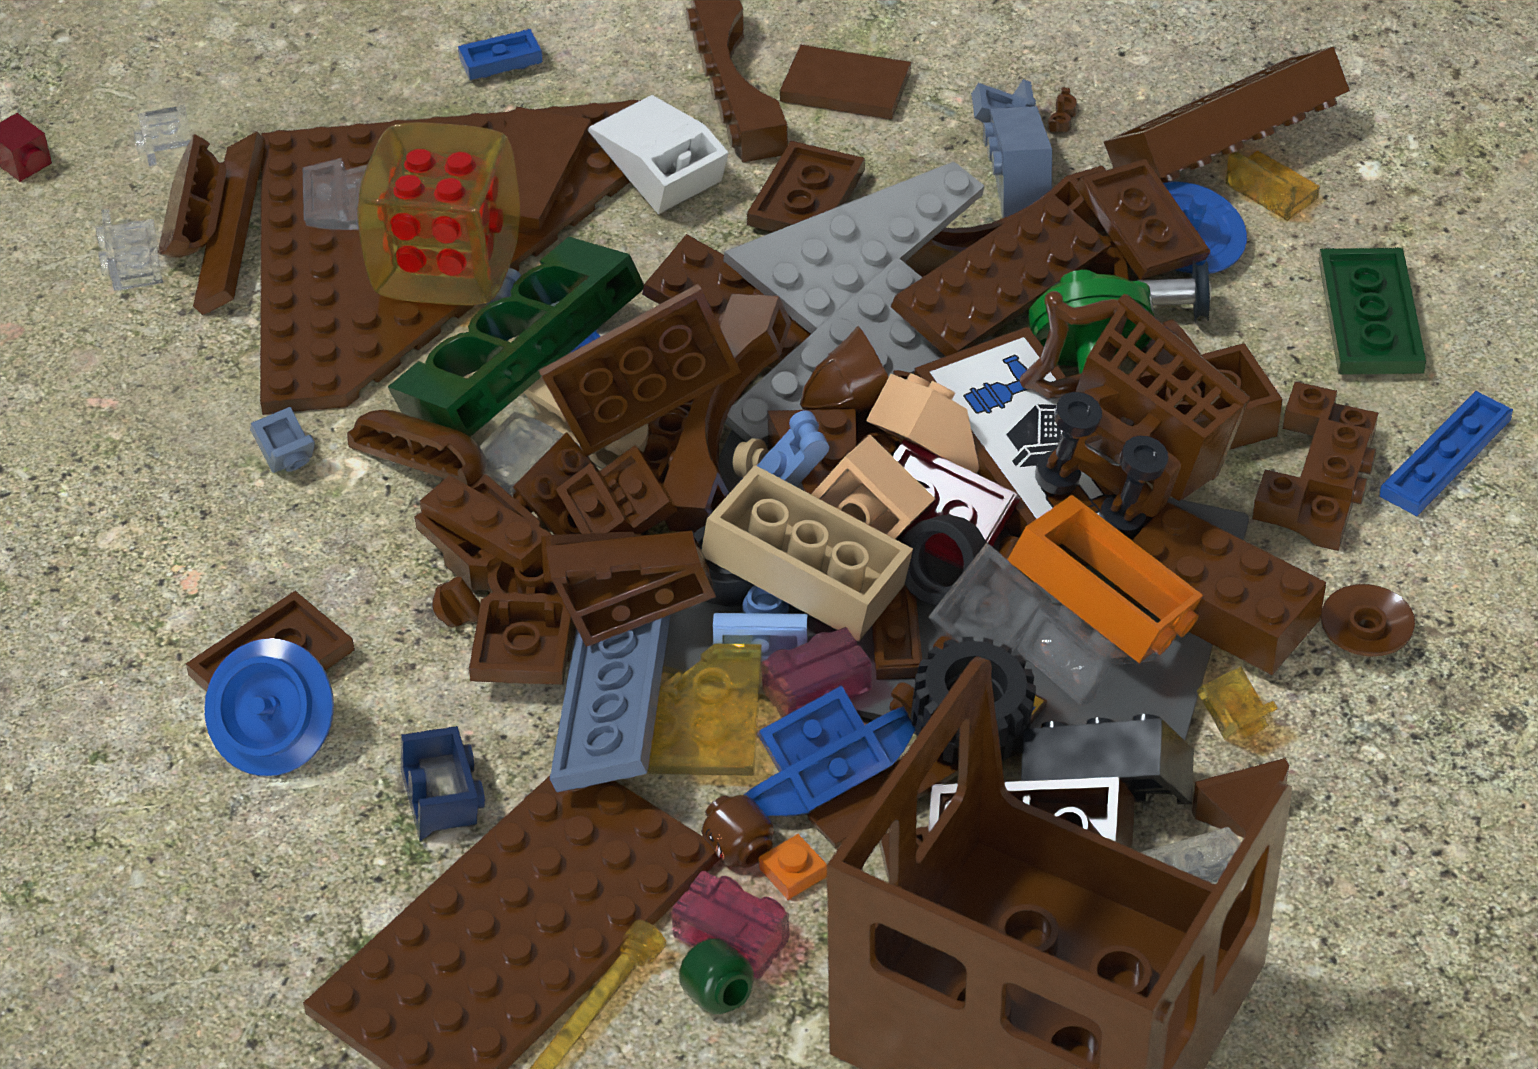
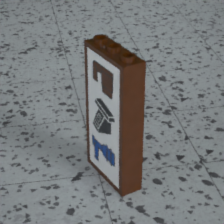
M1028 326L914 368V375L930 383L931 381L937 382L955 392L952 400L967 409L979 464V470L976 474L1017 493L1020 498L1019 503L1015 506L1013 513L1004 526L1011 536L1020 538L1027 525L1071 495L1098 515L1104 500L1114 495L1113 492L1081 472V478L1076 489L1068 494H1051L1038 485L1035 479L1037 463L1042 455L1057 448L1062 434V430L1054 420V411L1060 398L1048 399L1033 389H1025L1020 384L1021 375L1042 356L1044 349ZM1057 365L1044 379L1052 382L1066 378V376ZM1085 444L1089 449H1091L1092 451H1094L1110 463L1117 466L1120 465L1114 460L1107 457L1106 455L1099 452L1098 450L1094 449L1090 445ZM1145 482L1144 486L1152 490L1148 483ZM1146 515V519H1145V522H1144V525H1143L1142 529H1143L1154 517H1150V516H1147V515ZM1135 535L1134 537H1130L1129 539L1133 540L1137 535ZM1064 544L1058 545V547L1084 567L1089 565Z

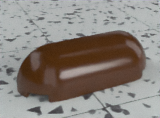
M196 134L191 138L181 158L171 186L158 249L159 255L165 257L181 258L198 252L208 243L216 229L226 178V166L224 161L218 162L216 157L208 150L210 143Z
M375 410L360 416L356 420L354 428L347 433L348 447L444 479L450 475L468 486L476 482L487 469V461L483 451L468 435L397 411Z

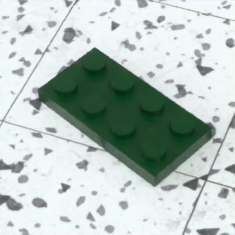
M1403 248L1320 249L1318 262L1338 375L1424 373L1426 357Z

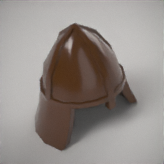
M859 326L839 346L828 353V357L815 367L803 388L800 406L803 410L855 409V413L859 415L872 410L889 377L870 341Z

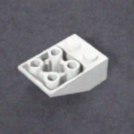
M653 95L588 128L590 134L657 214L722 181L729 152L703 123Z

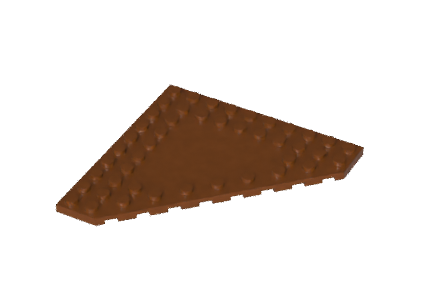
M631 99L622 102L589 103L565 107L551 106L535 110L591 119L592 126L641 100ZM514 110L484 114L472 113L470 115L449 117L435 116L426 119L394 120L391 122L368 124L356 123L334 127L319 126L311 129L277 130L261 133L266 140L261 163L260 404L262 414H274L288 407H291L293 412L350 406L360 398L359 391L372 380L376 383L380 382L401 365L400 358L414 348L419 351L441 333V326L454 316L459 319L481 301L480 295L492 285L497 287V279L504 269L510 268L519 271V264L530 255L537 257L558 240L557 234L568 225L575 227L595 211V203L605 195L609 197L614 196L631 181L595 138L589 134L540 230L503 224L501 232L493 233L492 235L494 245L491 259L483 260V262L479 261L478 250L474 252L464 251L456 240L453 243H443L437 248L428 249L420 244L416 236L411 240H401L398 238L396 252L402 246H414L421 251L431 252L437 257V254L443 249H454L462 254L471 255L476 260L473 274L466 278H455L442 273L438 268L437 259L434 269L430 273L415 275L402 270L398 266L396 252L394 255H391L390 252H384L382 248L383 230L385 227H391L390 221L386 223L385 220L377 218L376 204L378 196L388 192L387 177L390 168H397L400 165L403 170V176H417L424 184L425 189L430 185H437L443 179L455 178L461 182L465 190L472 188L474 183L463 181L458 176L450 175L445 171L448 156L456 152H466L471 156L477 157L484 166ZM415 149H425L430 153L438 155L443 161L444 174L438 179L430 180L420 176L418 173L409 172L404 167L407 154ZM391 193L393 202L391 218L393 217L395 202L403 201V199L396 197L394 193ZM419 197L407 199L409 214L420 222L421 228L431 225L432 221L439 216L455 219L460 224L462 230L474 228L473 218L463 216L459 200L450 202L448 208L444 211L434 212L425 208L420 202ZM488 223L485 228L479 227V229L483 230L487 235H490L488 231Z

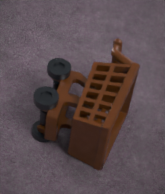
M1051 291L1045 296L1050 330L1042 356L1020 377V384L1025 389H1033L1048 399L1060 398L1054 411V420L1062 430V434L1057 448L1040 457L1035 469V479L1038 485L1051 494L1063 495L1076 489L1081 478V472H1083L1114 493V495L1104 500L1099 516L1128 538L1134 537L1141 531L1146 515L1150 517L1157 515L1168 502L1170 496L1180 502L1210 480L1213 481L1219 475L1249 403L1250 396L1128 294H1123L1118 300L1108 299L1074 308L1063 301V296L1059 292ZM1111 318L1088 354L1081 374L1052 382L1044 379L1058 364L1069 331L1068 323L1084 325ZM1128 318L1137 326L1126 339L1121 334ZM1144 332L1156 341L1146 354L1135 346ZM1116 348H1118L1119 351H1118V352L1116 353V355L1114 356L1115 351H1116ZM1163 348L1174 357L1165 369L1154 361ZM1127 356L1138 364L1130 375L1119 369ZM1182 364L1193 373L1185 383H1182L1173 376ZM1145 371L1156 378L1148 389L1137 382ZM1201 381L1212 389L1204 398L1193 391ZM1164 385L1175 392L1167 402L1156 395ZM1220 396L1231 405L1223 413L1212 406ZM1183 399L1193 406L1186 415L1176 409ZM1202 414L1212 421L1205 428L1194 422ZM1085 444L1090 445L1091 447L1098 450L1099 452L1106 455L1107 457L1114 460L1120 465L1117 466L1110 463L1109 461H1107L1106 459H1104L1103 457L1089 449ZM1146 481L1153 485L1152 490L1144 486Z

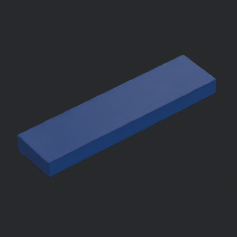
M1475 391L1381 485L1379 497L1417 517L1511 421L1513 409Z

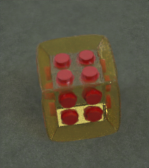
M416 122L390 126L382 134L361 181L357 211L359 236L366 272L370 284L376 293L403 301L445 305H479L491 302L497 296L506 278L516 249L520 220V199L515 161L510 142L505 134L482 127Z

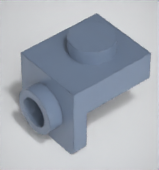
M1025 79L1021 81L1013 95L979 82L971 93L974 118L982 123L990 122V109L1036 106L1031 82Z
M291 407L251 423L250 431L272 473L282 469H286L287 472L294 471L309 462V458L313 455L315 441L311 435L305 436Z

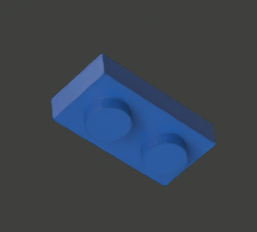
M531 29L458 46L459 59L469 80L487 78L494 74L524 69L528 66L543 63L542 50Z

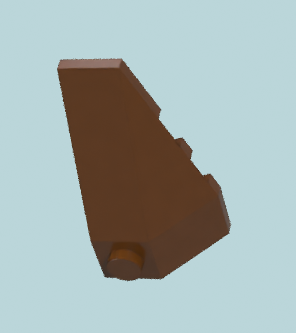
M1119 777L1005 782L1007 790L1016 799L1131 848L1133 844L1135 797ZM958 784L932 785L929 832L952 800Z

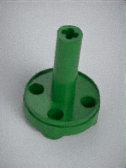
M1088 270L1069 272L1060 279V283L1048 289L1030 307L1029 324L1030 330L1044 347L1050 330L1045 296L1051 291L1059 292L1063 296V301L1074 308L1108 299L1118 300L1123 294H1128L1154 316L1150 286L1145 282L1130 281L1114 275L1096 274ZM1111 318L1084 325L1068 323L1069 331L1058 364L1078 367L1079 374H1081L1088 354ZM1127 318L1121 335L1127 339L1137 325ZM1144 332L1135 346L1142 350L1149 344L1152 338ZM1116 348V351H1115L1114 356H1115L1116 353L1119 351L1118 348Z

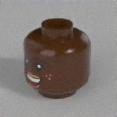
M724 795L714 800L705 811L707 818L701 830L702 836L725 865L730 867L741 865L743 868L752 867L759 863V856L772 849L773 824L751 797L736 795L729 798L727 795Z

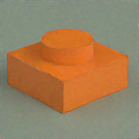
M799 834L759 856V869L787 900L827 877V864Z

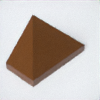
M1286 758L1196 781L1192 804L1194 818L1244 838L1274 786L1279 781L1287 784L1288 761Z

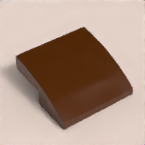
M636 445L601 471L590 463L556 488L581 534L634 532V534H641L678 511L646 456Z

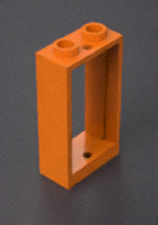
M1073 495L1027 525L1007 560L1138 663H1141L1154 651L1161 655L1170 646L1176 635L1180 637L1185 636L1199 617L1194 610L1203 597L1200 592ZM1061 543L1064 544L1067 548L1073 551L1085 562H1087L1098 572L1104 575L1107 579H1109L1120 589L1126 592L1129 596H1131L1142 606L1148 609L1151 613H1153L1155 616L1161 619V621H1159L1158 623L1155 622L1152 618H1150L1148 615L1142 612L1139 608H1137L1130 601L1124 598L1121 594H1119L1117 591L1111 588L1108 584L1102 581L1090 570H1088L1077 560L1071 557L1068 553H1066L1064 550L1058 547V545H1060Z

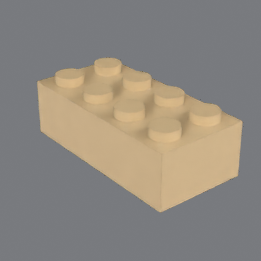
M754 465L707 518L701 551L707 560L849 637L860 641L904 586L913 548Z

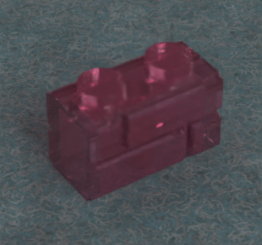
M846 627L832 633H818L808 643L791 650L779 649L773 652L768 659L761 662L764 693L773 706H776L782 718L841 685L849 699L872 690V665L870 659L860 645L857 646L855 638Z
M701 871L690 885L689 891L682 895L671 912L673 937L693 947L697 943L709 938L724 940L749 960L754 969V978L760 979L772 964L773 958L779 955L790 937L789 913L785 911L778 901L771 897H762L760 899L743 891L741 885L728 876L717 878L705 871Z

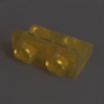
M1258 150L1249 157H1245L1237 151L1228 156L1225 185L1287 221L1319 197V185Z

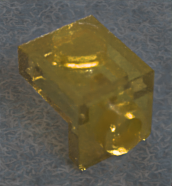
M1242 667L1202 685L1197 690L1224 740L1238 733H1241L1243 738L1247 739L1261 732L1269 726L1266 718L1278 709L1274 700L1264 705L1262 704Z

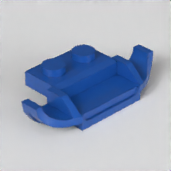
M841 685L758 731L757 735L776 766L778 773L759 783L743 795L751 797L767 816L791 817L808 814L824 803L880 772L889 769L904 752L916 727L912 726L911 719L904 706L864 725Z

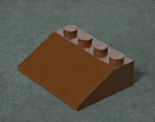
M699 284L538 370L586 457L741 373Z

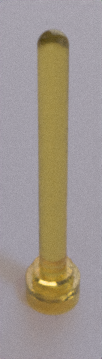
M643 920L634 921L622 936V939L625 940L620 947L622 954L529 1069H556L636 967L644 966L646 963H652L666 947V940L657 928Z

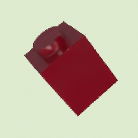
M15 113L0 122V167L21 182L52 164L46 136L43 131L19 113Z

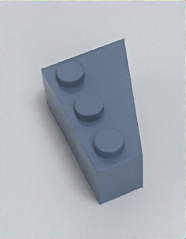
M1037 106L990 109V122L983 123L984 146L987 147L988 160L992 161V172L996 178L1002 218H1005L1033 204L1052 190V147Z

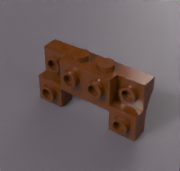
M1294 382L1285 409L1283 429L1312 435V443L1300 477L1270 470L1264 471L1255 497L1252 519L1288 528L1306 537L1318 547L1339 551L1353 503L1361 505L1364 498L1367 479L1362 478V474H1371L1376 449L1371 448L1376 432L1379 413L1337 404V390Z

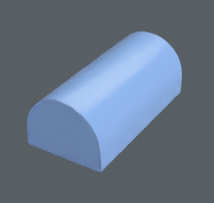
M714 613V661L807 662L808 614Z

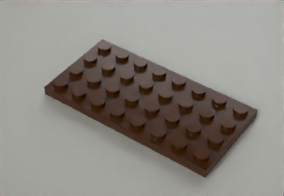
M548 776L303 1002L305 1013L381 1069H508L720 859L702 835L615 780L590 785L585 788L556 792L550 781V776Z

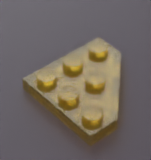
M715 643L701 654V660L683 674L680 672L676 673L660 686L647 774L754 776L763 656L761 644Z

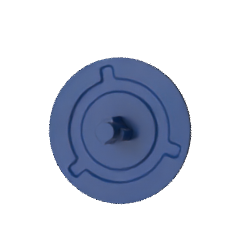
M1187 182L1163 183L1211 250L1206 259L1209 274L1223 271L1234 265L1242 256L1247 243V231L1244 221L1234 206L1216 192L1197 184ZM1206 260L1195 264L1201 266L1205 264ZM1193 264L1176 270L1192 274Z
M260 639L246 643L231 652L221 662L210 680L204 706L206 727L211 741L220 755L239 770L260 776H276L291 772L307 763L319 751L331 728L334 713V697L328 675L320 662L309 651L290 641Z

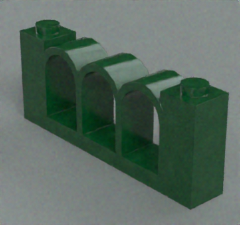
M568 236L540 260L541 265L530 269L520 276L512 286L510 297L496 300L479 310L468 325L469 332L459 333L446 339L429 353L425 363L418 361L388 386L401 413L460 431L469 437L474 435L542 377L538 370L568 355L643 291L644 283L631 255ZM514 337H517V338H515L512 342H509V341H508V340H510V339H512V338H514ZM475 372V373H474L473 375H471L468 379H467V378H464L466 375Z

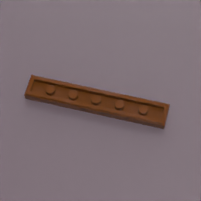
M258 131L227 147L224 159L226 178L214 234L206 244L193 307L202 315L234 300L266 144V140Z

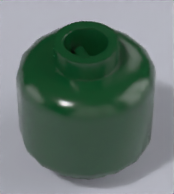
M709 938L697 943L685 955L679 969V983L684 992L704 1010L712 1014H725L741 1007L750 997L754 983V969L749 960L729 943L722 939Z

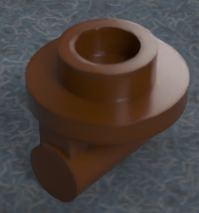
M458 576L436 587L432 606L437 618L447 626L454 628L468 621L476 622L478 620L480 602L463 578Z

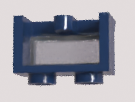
M458 726L401 734V774L419 841H422L434 831L477 824L478 809L485 807L482 782L480 779L473 780L471 772H474L475 769L472 747L470 744L463 745Z

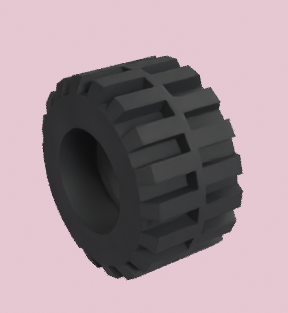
M973 636L963 637L962 642L959 643L954 639L945 641L943 649L935 646L928 652L927 659L921 660L915 678L911 722L912 726H916V736L920 734L968 664L975 657H981L989 660L991 663V681L1001 759L1004 761L1010 758L1012 749L1018 751L1023 745L1024 729L1030 728L1036 695V685H1033L1035 677L1031 669H1025L1026 660L1021 655H1011V647L1005 644L998 647L993 645V639L983 638V642L974 641ZM960 727L942 752L943 760L949 763H953L955 759L959 760Z

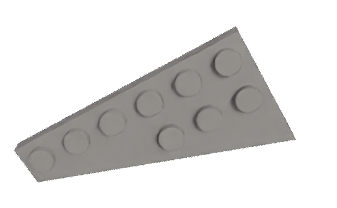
M951 162L724 252L723 261L764 295L779 296L787 314L812 334L896 257L900 258L903 262L908 260L983 195L985 186L957 163Z
M896 257L734 403L727 415L725 424L746 442L750 439H761L765 444L768 443L767 410H803L800 406L803 388L815 367L828 357V353L839 346L857 326L863 330L888 377L890 374H893L894 370L914 374V368L946 357L890 307L895 295L922 277L900 258ZM989 336L988 338H986L985 340H983L981 343H984V342H987V341L991 340V337H992V336Z

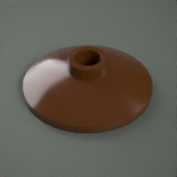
M1355 584L1335 591L1326 599L1321 612V625L1327 637L1341 649L1356 655L1377 657L1392 654L1403 648L1410 641L1414 632L1415 617L1409 604L1395 592L1381 586Z

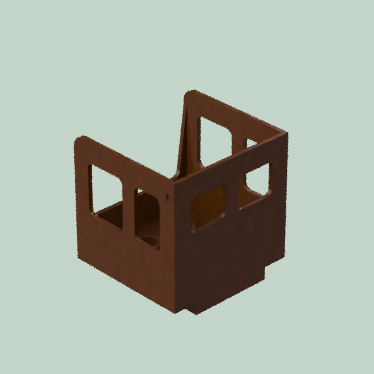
M975 657L968 664L827 864L829 1054L859 1069H1205L1265 965L1292 786L1282 781H1279L1274 786L1216 885L1033 807L1012 796L1004 782L991 681V663L984 658ZM960 727L958 785L956 792L916 851L917 794L924 777ZM890 828L889 882H886L862 871L871 853Z

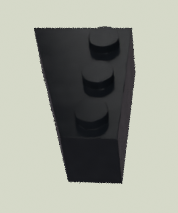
M1152 714L1135 715L1132 717V721L1115 722L1108 718H1091L1086 721V724L1069 725L1060 721H1048L1042 723L1041 728L1024 729L1021 781L1119 777L1135 797V803H1146V794L1175 795L1177 797V804L1192 805L1194 749L1161 717Z

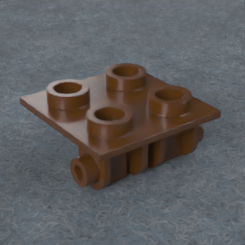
M566 432L512 486L516 491L513 494V498L530 513L535 512L554 535L581 534L556 488L588 464L592 463L595 467L596 465L588 456H585L583 450Z

